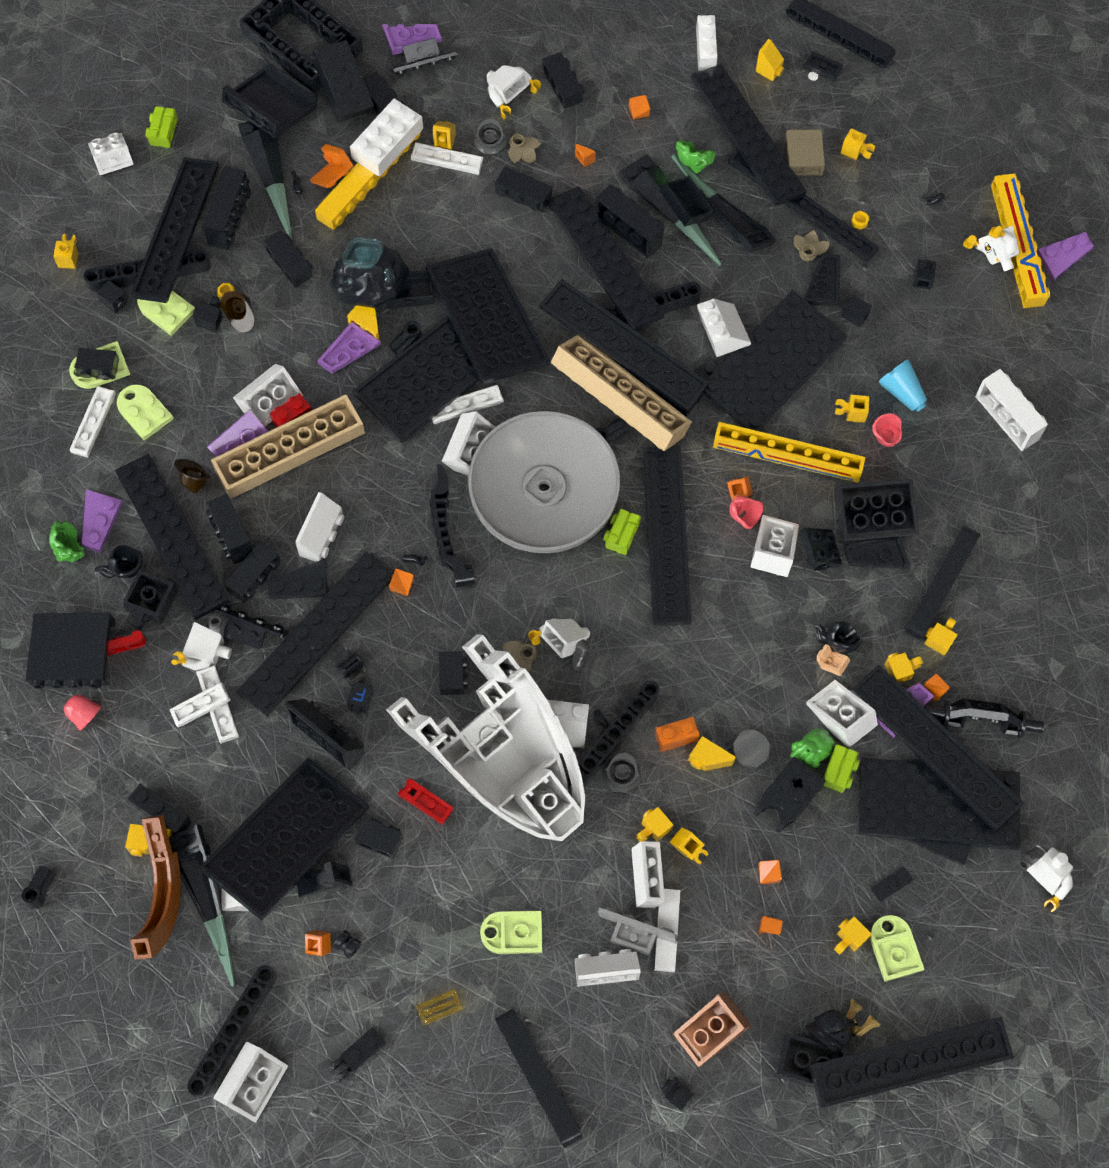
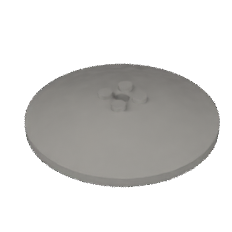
M537 411L521 414L506 420L494 428L482 440L471 461L468 487L471 503L477 517L496 538L511 547L523 551L555 553L583 544L604 527L617 504L620 473L611 447L593 427L567 414ZM541 484H547L549 486V489L547 491H541L539 489V486Z

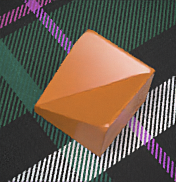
M646 95L629 98L628 107L633 120L650 116V106Z
M579 144L575 145V156L584 167L595 162L596 152Z
M748 476L732 479L727 482L731 500L737 496L749 497L753 494Z
M395 569L389 584L390 591L408 596L414 582V575Z
M938 674L931 677L923 686L934 695L933 700L935 702L942 698L950 688Z
M779 860L760 861L758 863L760 884L781 882Z
M763 916L760 920L758 934L767 932L780 935L783 921Z
M312 930L305 933L306 954L324 956L330 953V932Z

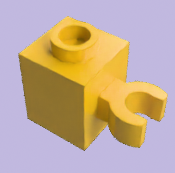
M851 128L843 142L841 154L857 160L859 154L862 153L865 158L870 159L872 153L867 150L874 152L876 146L865 144L867 135Z
M63 234L62 241H56L53 257L59 268L76 269L79 252L76 247L77 239L75 235L72 236L71 240H67L66 234Z
M850 395L848 403L843 399H837L835 405H840L842 408H836L835 414L842 415L847 413L846 421L865 423L869 413V396Z
M950 617L945 626L939 623L934 628L930 626L925 634L927 638L925 645L945 656L958 635L951 631L956 620Z
M897 652L889 655L884 665L887 672L898 683H902L912 679L914 675L913 670L922 667L923 661L920 656L909 660L906 652L902 654Z
M659 807L654 810L651 808L643 815L642 825L645 829L639 832L636 838L641 842L646 841L652 836L658 842L673 829L674 825Z
M683 827L669 842L682 855L698 864L702 863L698 859L700 853L706 856L709 855L703 849L705 844L692 832Z
M855 917L850 921L846 918L838 926L841 930L837 935L842 941L834 950L840 955L849 946L855 952L872 934Z

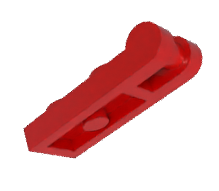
M139 630L133 631L131 636H117L109 641L107 656L144 647L146 639Z
M408 778L405 783L406 786L403 790L400 789L397 795L443 826L453 812L454 807L414 780ZM412 790H415V791H417V792H416L415 795L412 797V796L410 795V792H411Z

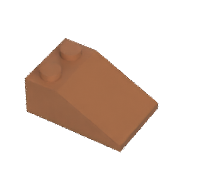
M722 993L711 1000L673 1034L696 1065L701 1067L748 1030L751 1024L727 993Z

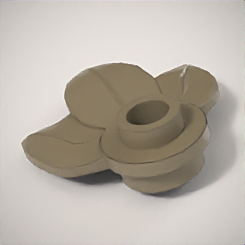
M514 134L509 141L511 147L508 151L509 158L515 164L521 159L528 163L535 162L536 153L534 149L538 148L541 144L534 137Z
M814 230L805 237L795 235L794 246L799 250V256L804 261H813L816 256L825 254L829 248V241H819Z
M510 641L502 645V649L510 653L520 668H525L528 673L531 671L532 662L537 657V650L533 645H522L518 641ZM530 652L531 655L529 657H526L524 653Z

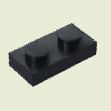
M812 51L804 68L835 82L843 65Z

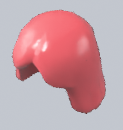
M892 413L878 417L872 425V431L878 442L885 447H893L895 444H898L902 438V421L900 417Z
M741 495L733 499L729 512L735 521L748 530L758 523L763 513L764 505L760 501ZM745 510L746 514L744 515V517H739L740 514Z
M84 695L72 696L64 706L65 715L80 731L88 725L101 709L100 704L93 702Z

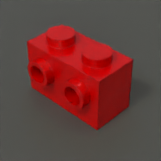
M299 393L296 396L290 397L283 405L275 407L270 413V418L274 427L277 428L312 410L308 402Z

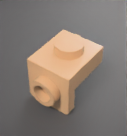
M827 644L818 652L816 659L821 669L839 676L843 674L850 662L848 656L832 651Z

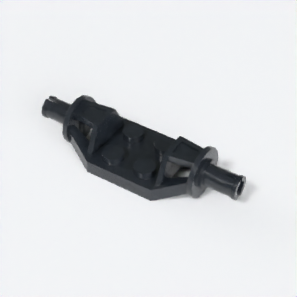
M963 698L951 704L949 700H946L943 707L928 705L924 707L935 718L941 719L942 725L945 728L947 725L964 728L966 717L970 716L974 720L987 718L991 722L1001 723L1000 729L1002 733L1017 735L1018 738H1022L1025 731L1042 734L1044 730L1043 721L1029 720L1026 718L1025 711H1021L1018 715L1001 703ZM1009 722L1017 726V728L1008 727Z

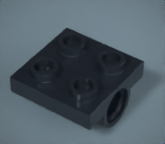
M806 527L800 530L809 563L814 571L842 565L832 530Z

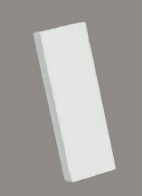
M220 682L169 710L176 726L180 728L231 700L224 684Z

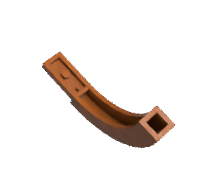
M163 815L142 819L153 866L154 893L150 913L143 928L136 936L130 939L135 960L153 958L161 951L173 931L178 915L181 890L179 860L177 852H172Z

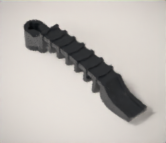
M437 464L438 482L433 490H431L430 508L441 564L454 573L456 588L475 585L472 563L462 565L456 559V556L453 555L450 537H445L448 536L446 518L441 517L447 516L446 508L449 507V499L447 498L449 487L443 466Z

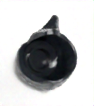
M119 545L109 555L107 560L108 566L101 565L94 570L105 578H112L115 575L121 578L134 577L142 567V553L130 546Z
M835 621L827 632L822 625L814 626L818 642L829 644L832 650L837 653H851L862 643V639L857 636L854 627L848 622Z

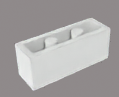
M698 15L696 25L698 71L715 67L717 64L715 15Z
M641 841L632 847L636 907L656 908L665 902L660 842Z

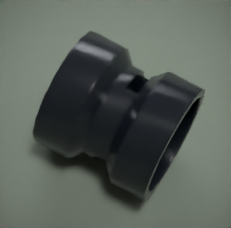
M344 930L335 940L333 947L337 950H342L344 955L350 959L358 951L362 942L357 938L353 939L351 934Z

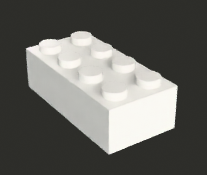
M393 99L350 146L352 159L380 177L422 131V116L396 99Z
M999 369L982 381L975 397L1017 447L1024 451L1039 441L1048 425L1046 419L1035 410L1032 402L1023 396L1020 388L1011 382L1010 377Z

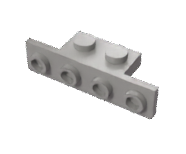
M605 907V909L599 908L598 910L599 917L617 923L611 938L612 943L650 956L657 937L675 944L677 942V935L669 928H657L655 924L649 921H637L634 916L617 914L616 910Z

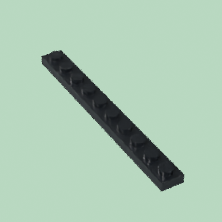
M736 150L728 159V163L761 186L739 151ZM805 195L784 203L866 263L878 252V246Z

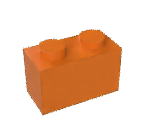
M694 717L657 727L654 733L660 753L697 742L700 735Z

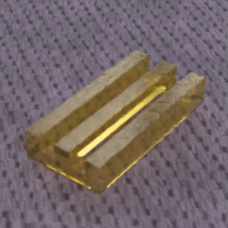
M455 989L416 1005L424 1026L462 1010ZM453 996L454 998L425 1012L422 1011L423 1008ZM456 1003V1007H453L428 1019L425 1018V1016L430 1015L434 1012H437Z

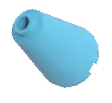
M909 360L898 365L893 371L878 381L881 386L911 411L916 409L919 412L927 406L925 404L927 398Z

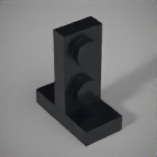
M330 861L324 863V868L307 873L297 884L299 897L304 898L338 886L343 888L353 886L349 866Z

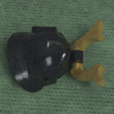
M854 999L850 1000V1009L846 1016L838 1010L831 1009L814 1017L815 1021L805 1025L812 1034L836 1054L842 1051V1047L850 1040V1035L862 1036L870 1029L881 1025L874 1017L869 1015L866 1022L858 1027V1022L854 1017L863 1007L857 1004Z

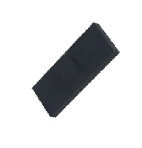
M903 867L873 886L871 890L879 902L912 882L913 879Z

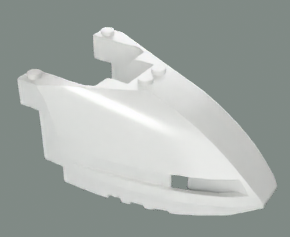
M477 634L462 648L488 680L476 690L485 708L480 715L459 731L449 717L445 716L436 724L430 716L419 714L407 698L401 697L387 708L386 711L400 728L429 751L477 800L500 818L536 837L563 841L583 823L585 793L576 755L570 745L567 734L559 723L558 717L552 711L549 702L527 670L520 668L509 652L494 650L484 635ZM559 753L563 754L571 781L572 797L568 793V783Z

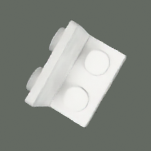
M112 133L106 138H96L88 143L99 175L134 165L122 133Z

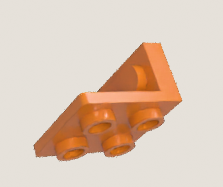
M325 144L321 149L325 160L329 164L314 175L310 181L313 184L330 188L336 184L339 178L349 173L353 164L343 149Z

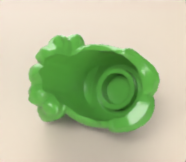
M685 140L676 142L675 149L680 161L690 167L694 173H699L706 166L714 162L715 151L709 149L697 151L693 142Z
M68 521L54 522L50 529L49 543L57 561L75 562L85 556V550L77 542L78 530Z
M814 729L806 734L801 741L791 744L792 752L790 756L792 758L795 756L812 770L814 767H819V762L833 753L835 743L827 731Z

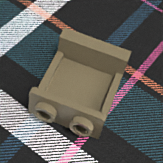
M786 130L785 143L787 144L788 164L795 175H823L825 162L822 130Z

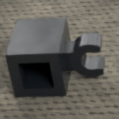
M927 259L918 260L913 287L931 290L937 262Z
M212 296L209 305L200 302L198 308H195L193 318L196 326L215 333L217 332L223 320L219 297Z

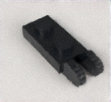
M371 1028L340 1055L341 1057L334 1061L328 1069L331 1072L335 1071L345 1061L349 1067L338 1075L337 1080L341 1082L349 1074L359 1069L386 1043Z

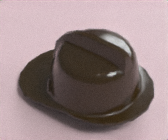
M235 291L226 292L221 298V307L231 325L239 332L245 333L250 331L255 323L250 299L246 295Z
M177 459L174 463L180 472V484L194 494L204 487L206 480L211 478L194 461Z

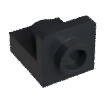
M676 1077L673 1080L668 1078L661 1087L664 1090L661 1096L680 1112L694 1095Z

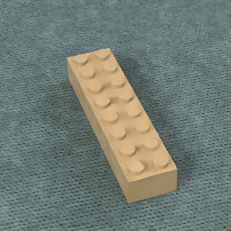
M578 335L558 346L551 363L570 377L572 381L583 387L586 392L597 398L599 402L624 419L630 426L638 430L644 437L652 441L658 448L665 451L685 436L692 421L597 348Z
M343 395L211 459V462L228 496L232 499L365 434L364 426L347 395Z

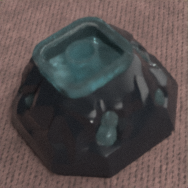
M355 238L349 242L344 253L341 254V257L336 262L330 286L338 299L344 304L375 308L397 298L410 270L397 250L388 248L380 240Z

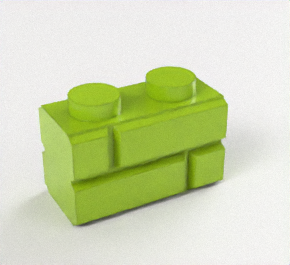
M156 106L154 113H150L149 121L151 124L150 128H146V138H148L151 146L171 147L178 120L175 109Z
M620 509L618 514L614 513L610 523L613 526L611 530L607 529L603 539L606 541L605 547L617 553L627 555L639 527L641 517L623 509Z
M836 745L823 777L826 780L823 786L832 788L840 793H843L846 788L850 789L853 778L850 776L852 770L856 771L860 760L857 757L859 753L841 745Z

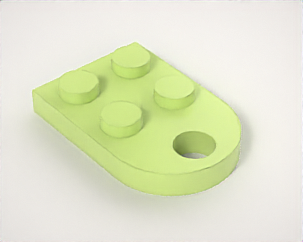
M174 291L171 292L167 303L137 299L141 313L171 336L193 315L195 310L194 306Z
M118 341L97 348L99 350L116 351L119 363L115 379L102 380L96 377L83 378L75 376L77 372L75 369L76 357L71 362L69 370L74 383L81 388L91 389L130 375Z
M131 385L123 389L118 395L117 407L120 414L144 441L174 419L171 413L145 386ZM128 394H135V397L132 400L126 399V396Z
M508 911L490 914L481 925L480 935L482 943L489 951L496 954L542 953L541 911ZM494 928L497 932L494 938H487L485 936L486 929Z
M887 915L878 919L871 928L870 933L872 935L870 936V941L884 982L924 971L925 969L909 925L900 917ZM883 922H890L893 930L886 932L882 928Z

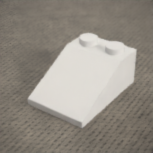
M762 515L750 567L788 577L794 559L799 524Z
M836 680L806 702L808 707L830 732L847 747H851L878 725L875 710Z

